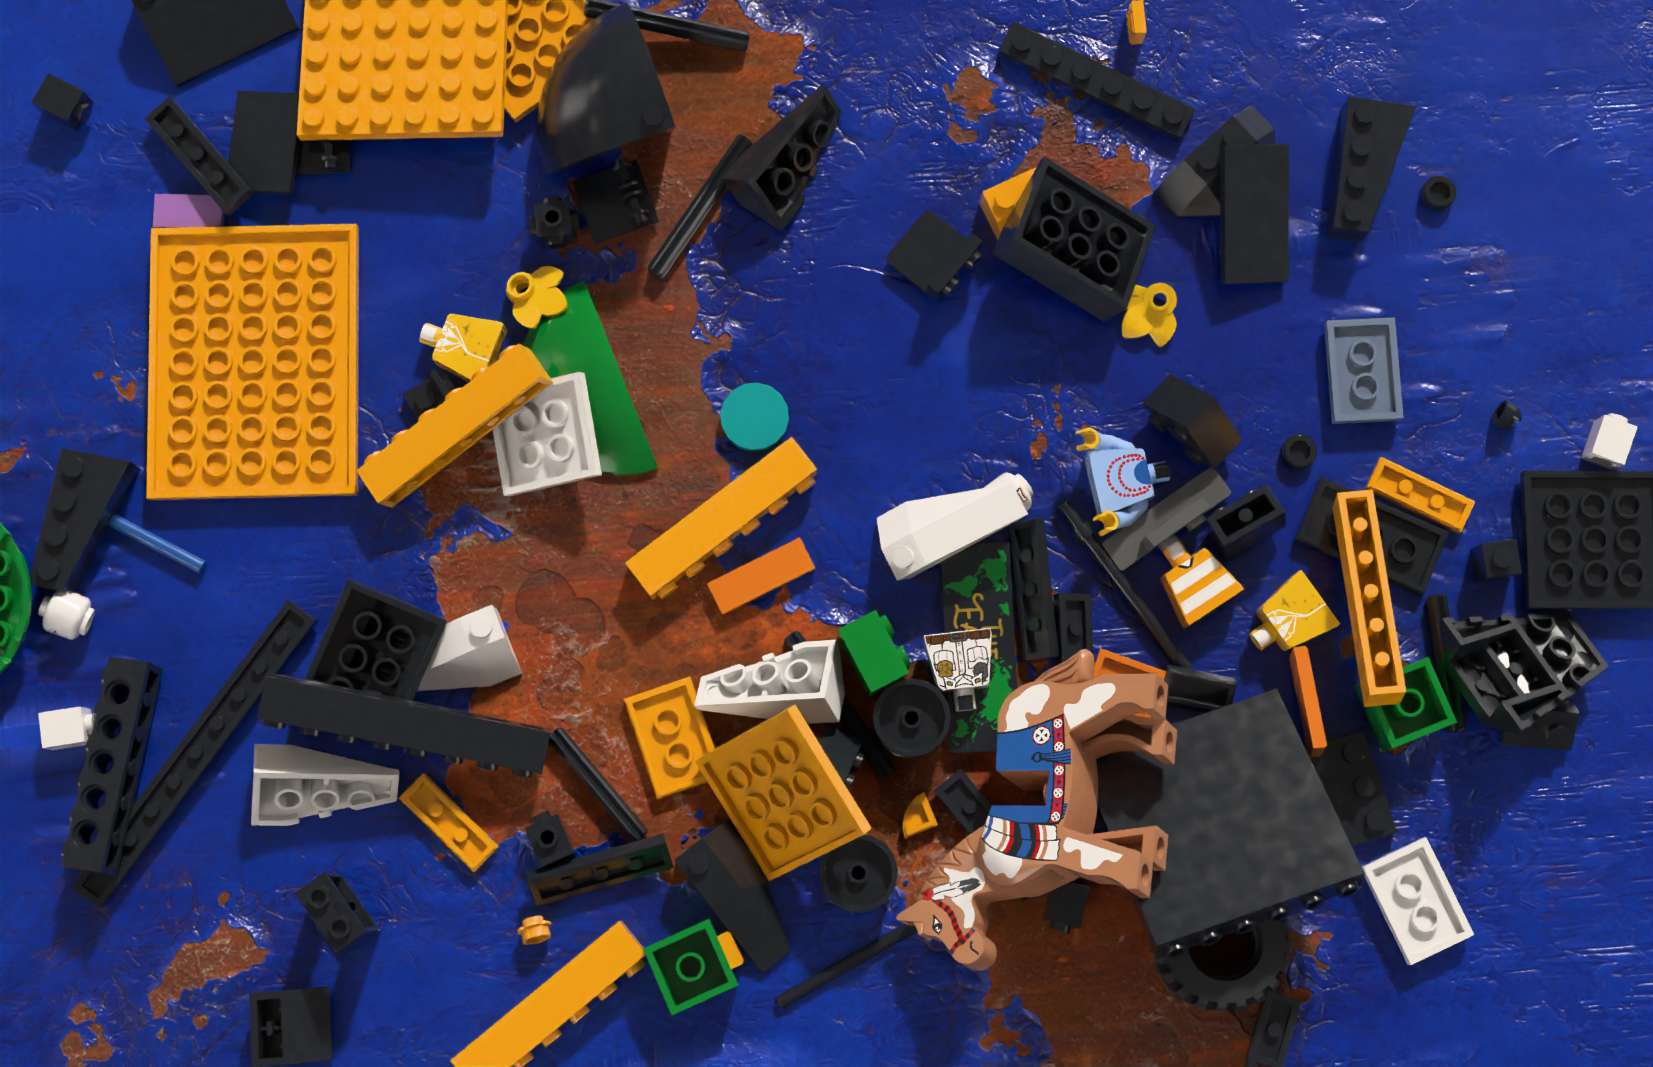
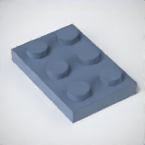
M1395 317L1326 321L1324 323L1332 424L1401 421L1404 417Z

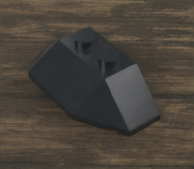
M1252 105L1232 116L1189 154L1153 192L1154 196L1175 218L1220 217V145L1275 144V129Z

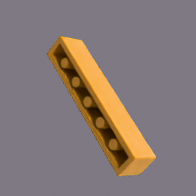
M521 344L509 346L499 354V359L489 367L486 366L476 371L472 375V380L464 387L456 388L449 392L441 405L421 414L418 418V423L409 430H403L394 435L391 439L392 443L386 448L370 454L364 460L365 464L356 471L377 503L393 508L550 386L553 381L532 350Z
M790 437L625 562V564L652 600L657 596L664 599L678 588L676 582L687 575L691 578L699 573L706 566L703 561L713 554L719 557L733 546L732 539L740 533L747 536L761 524L759 519L768 512L774 515L788 504L786 498L795 491L802 494L812 487L816 482L814 477L817 476V468L793 437Z
M1373 489L1337 493L1332 509L1364 707L1400 704L1406 693Z
M618 921L450 1060L454 1067L525 1066L534 1058L531 1051L540 1043L545 1048L562 1035L558 1028L569 1019L573 1024L578 1022L590 1012V1009L586 1006L597 996L603 1001L618 988L614 983L625 973L631 978L646 965L642 960L646 956L643 946L623 921Z

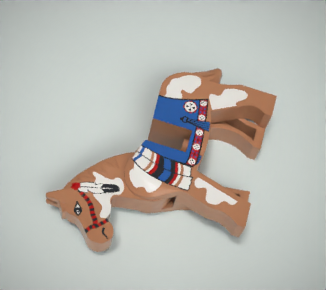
M1081 649L1065 662L1044 672L1034 682L1024 684L1015 689L1005 699L999 711L996 771L1022 790H1043L1046 806L992 805L985 825L964 838L946 855L925 882L917 902L899 913L896 919L908 926H916L918 934L929 941L936 939L943 942L954 959L972 970L983 971L995 962L997 956L995 944L986 936L988 929L987 906L992 902L1040 896L1079 877L1099 884L1119 885L1125 887L1139 898H1150L1152 870L1165 871L1168 834L1158 826L1093 834L1098 806L1096 759L1110 753L1134 751L1151 756L1164 765H1174L1177 729L1165 719L1168 684L1157 673L1103 674L1094 678V656L1091 651ZM1143 713L1150 715L1153 718L1140 717L1133 714Z

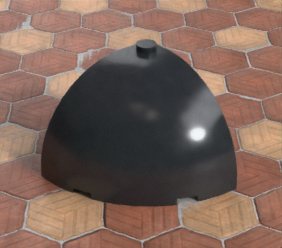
M627 2L609 9L581 28L566 44L548 73L542 88L536 121V142L544 177L671 134L676 127L645 40Z

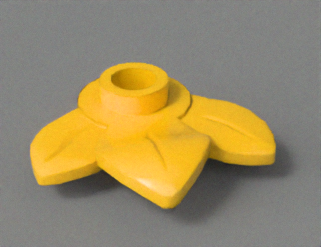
M544 266L532 274L518 272L509 278L506 293L514 304L513 316L522 326L528 329H536L542 315L546 317L557 316L567 309L566 297L557 288L563 279V271L552 266ZM528 287L525 292L520 293L522 289Z
M1155 283L1148 288L1135 285L1126 308L1128 311L1122 321V336L1124 338H1138L1150 333L1157 346L1162 347L1167 344L1177 326L1173 314L1177 304V295L1174 289L1165 283ZM1158 293L1164 294L1167 298L1165 305L1161 307L1156 306L1153 302L1154 296Z

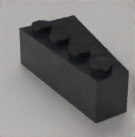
M1348 97L1340 109L1326 238L1359 243L1368 233L1417 106Z
M61 448L30 573L31 586L51 592L72 591L77 593L96 556L94 554L110 529L108 524L111 517L116 513L118 507L122 506L127 496L125 493L132 480L136 479L141 468L130 461Z

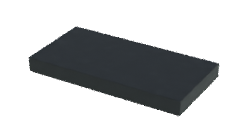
M1289 144L1220 145L1221 284L1289 282Z
M1320 477L1293 541L1341 561L1332 507L1337 493L1354 490ZM1375 500L1388 582L1419 596L1424 595L1449 532Z

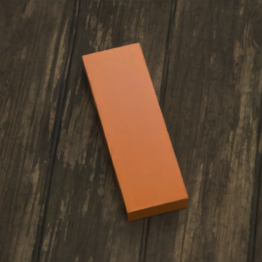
M799 537L707 583V586L723 616L816 568Z
M1306 646L1293 647L1289 656V662L1306 749L1309 758L1320 757L1327 747L1309 652Z

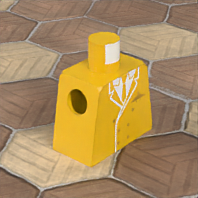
M449 314L443 328L425 323L419 342L435 347L432 359L436 365L469 383L476 371L486 366L489 367L496 362L508 331L504 323Z
M1300 570L1292 575L1257 609L1256 614L1263 624L1250 632L1249 636L1259 650H1263L1276 641L1279 647L1286 651L1330 631L1340 625V623L1304 572Z

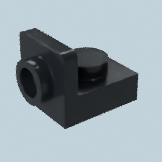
M435 369L429 372L432 377L403 393L417 419L425 411L435 409L445 401V396L456 389L447 374L441 377Z

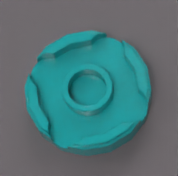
M758 382L743 384L732 390L724 400L720 413L722 429L727 438L738 448L750 452L765 451L773 447L785 435L789 423L788 406L782 395L771 386Z

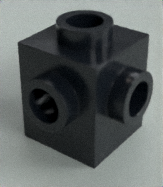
M549 197L543 199L542 203L534 204L535 215L529 216L531 235L538 236L542 248L561 249L568 245L576 244L574 231L580 230L578 211L571 210L568 200H562L560 197ZM551 220H558V221L555 222V223H549V222H547V221H551Z

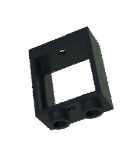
M323 872L295 892L335 953L352 952L381 931L341 872ZM353 902L356 905L354 911L349 906V903Z

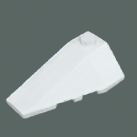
M1011 483L907 501L877 517L881 549L897 581L911 579L1027 516L1028 513Z
M493 605L462 616L445 625L417 692L423 690L491 687L522 674L499 612Z
M837 640L802 642L793 645V651L775 656L774 653L764 655L761 662L746 667L738 664L702 676L694 704L697 710L769 719L796 705L807 724L839 722L845 694L839 643Z
M255 744L251 825L289 826L298 824L299 818L316 814H319L320 818L332 816V811L350 807L353 810H360L396 802L399 770L294 745Z

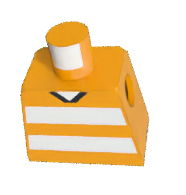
M1180 540L1162 551L1173 569L1164 574L1160 579L1183 629L1244 590L1242 585L1206 548L1190 556Z

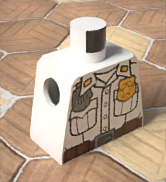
M991 628L924 635L923 645L936 688L941 693L953 692L955 712L975 710L974 689H983L989 686Z

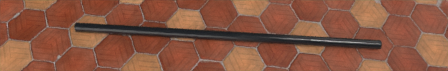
M1097 814L1093 832L1102 827ZM900 925L776 996L778 1003L782 1009L786 1008L918 932L916 926Z

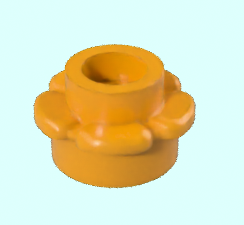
M533 916L523 920V927L517 930V934L522 936L524 945H533L551 938L549 929L552 924L550 921L543 920L542 916Z

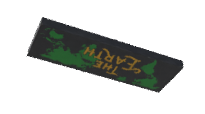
M1009 542L975 543L940 562L944 633L991 628L992 632L989 686L983 689H974L976 709L955 712L953 692H947V702L951 714L949 726L950 754L997 752L999 711L1005 699L1017 689Z

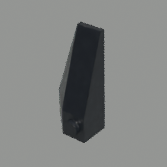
M826 86L817 88L741 154L722 178L739 204L778 230H783L802 207L806 197L802 194L809 177L814 178L818 169L814 164L821 148L827 147L841 114V109Z
M730 818L675 859L681 870L762 973L791 951L764 873Z

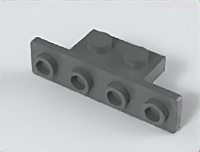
M1209 467L1142 514L1132 525L1124 527L1102 543V547L1119 570L1124 571L1156 547L1163 551L1178 540L1175 534L1186 527L1190 532L1206 520L1203 514L1229 497L1232 492L1218 472Z

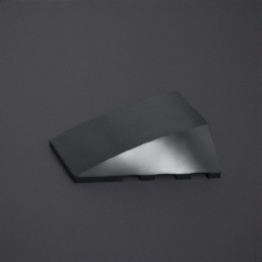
M1569 612L1528 614L1525 618H1514L1513 615H1500L1498 619L1483 620L1482 616L1468 617L1466 621H1454L1452 617L1442 618L1439 622L1444 669L1481 723L1487 727L1520 734L1609 667Z

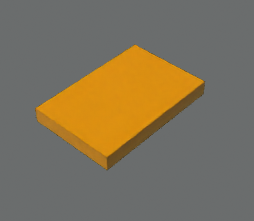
M691 677L624 699L657 799L707 783L695 760L715 748L702 710H697L694 706L697 695Z

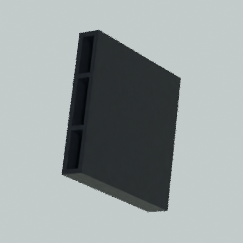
M1277 689L1172 724L1177 729L1174 765H1164L1151 756L1134 751L1110 753L1096 759L1098 771L1097 816L1103 831L1111 832L1158 826L1168 834L1165 871L1152 870L1150 898H1139L1129 891L1157 959L1164 956L1167 958L1178 957L1184 954L1187 948L1201 944V946L1215 944L1222 936L1233 932L1236 934L1249 932L1256 927V924L1267 920L1271 922L1281 921L1295 910L1301 908L1305 910L1315 909L1321 906L1327 899L1339 896V898L1349 897L1358 892L1359 888L1362 887L1364 871Z

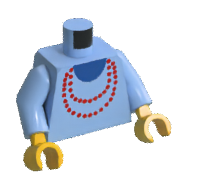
M1093 428L1076 431L1075 435H1081L1085 441L1084 444L1076 446L1077 451L1091 449L1084 456V461L1097 513L1093 521L1100 520L1105 527L1098 534L1104 536L1115 529L1132 525L1148 509V501L1154 497L1152 484L1170 480L1166 461L1147 464L1144 450L1136 449L1131 442L1111 435L1097 433Z

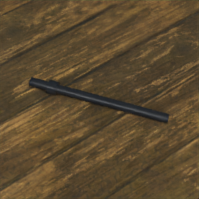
M1068 500L1061 504L1057 510L1072 528L1071 534L1078 543L1082 542L1171 662L1175 666L1192 669L1193 666L1093 535L1095 530L1088 521L1084 522Z

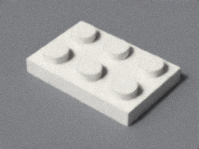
M1426 837L1362 866L1364 877L1407 965L1417 963L1474 935Z

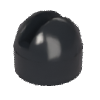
M1504 400L1495 409L1491 423L1500 429L1512 430L1517 427L1514 423L1515 420L1521 422L1522 413L1516 405Z

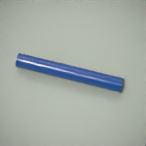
M116 514L111 517L108 524L109 527L199 574L205 569L207 564L205 560Z

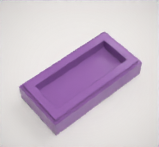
M155 194L153 228L224 227L225 213L210 195Z

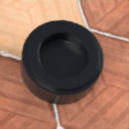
M1445 176L1431 177L1420 190L1421 202L1431 211L1440 212L1446 210L1456 198V187Z
M1293 435L1283 443L1280 452L1281 459L1287 467L1294 470H1303L1316 459V444L1306 435Z

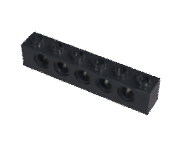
M109 657L108 665L102 673L103 686L100 700L94 708L95 721L92 734L86 742L87 756L84 769L78 777L79 791L77 800L70 812L71 826L69 835L62 847L61 856L63 861L61 867L77 872L117 877L163 673L162 668L150 662ZM129 690L128 699L122 703L124 693ZM121 725L120 734L114 738L115 729ZM113 759V767L106 773L107 764ZM105 794V802L99 808V799L102 795ZM97 829V837L95 841L91 843V834L94 830Z

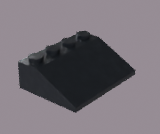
M131 0L177 87L299 30L285 0Z
M1043 157L1004 224L993 254L1106 322L1127 308L1156 226L1053 161Z
M348 577L304 679L413 701L447 620L380 589Z

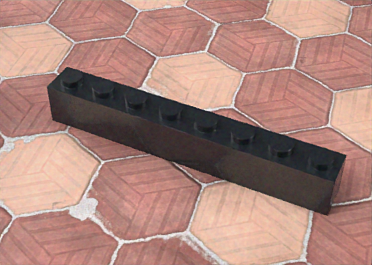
M270 672L267 673L257 715L258 719L264 720L263 725L272 728L285 729L286 724L299 726V732L313 736H321L322 731L335 733V739L343 742L357 743V738L371 740V746L379 749L392 750L393 745L406 747V753L415 756L427 757L428 752L442 754L443 761L462 764L463 759L478 761L477 767L497 771L498 766L512 768L511 773L514 775L529 778L533 776V772L542 774L551 734L549 728Z

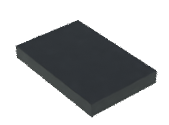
M237 91L229 163L255 194L294 195L301 142L297 136L299 93Z

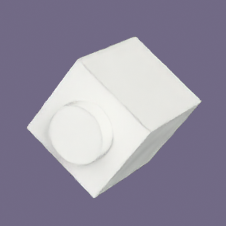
M1610 413L1601 416L1593 422L1581 459L1612 471L1624 466L1637 426L1627 423L1628 419L1618 414Z
M80 706L38 713L42 748L58 750L86 745L88 738L92 734L95 721L94 714H91V709Z

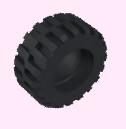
M1283 919L1278 922H1271L1267 920L1256 924V927L1251 930L1252 950L1248 961L1239 971L1227 976H1213L1202 971L1193 962L1188 948L1184 954L1178 957L1167 958L1164 956L1157 959L1150 942L1149 945L1150 953H1153L1155 958L1154 967L1157 973H1160L1163 977V983L1169 990L1179 995L1180 999L1197 1007L1217 1012L1247 1009V1006L1258 1004L1265 1000V995L1269 991L1276 990L1280 985L1279 977L1282 973H1287L1290 963L1286 962L1287 954L1292 953L1293 942H1288L1287 932L1291 931L1289 921H1284Z

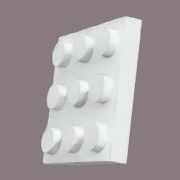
M576 372L551 378L553 383L493 429L504 496H514L602 475L585 373Z

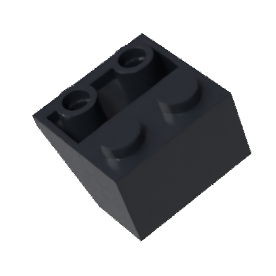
M330 986L249 993L252 1067L333 1059Z

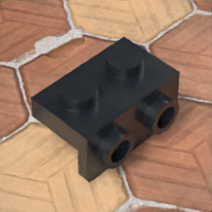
M1568 698L1520 734L1500 730L1499 741L1501 745L1571 751L1579 711L1573 700Z

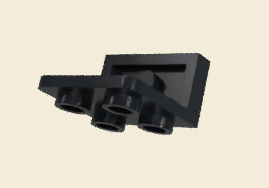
M925 211L889 252L887 262L937 303L944 294L949 296L961 281L958 279L965 269L970 271L982 257L980 253L982 240L973 233L967 239L964 238L935 213Z

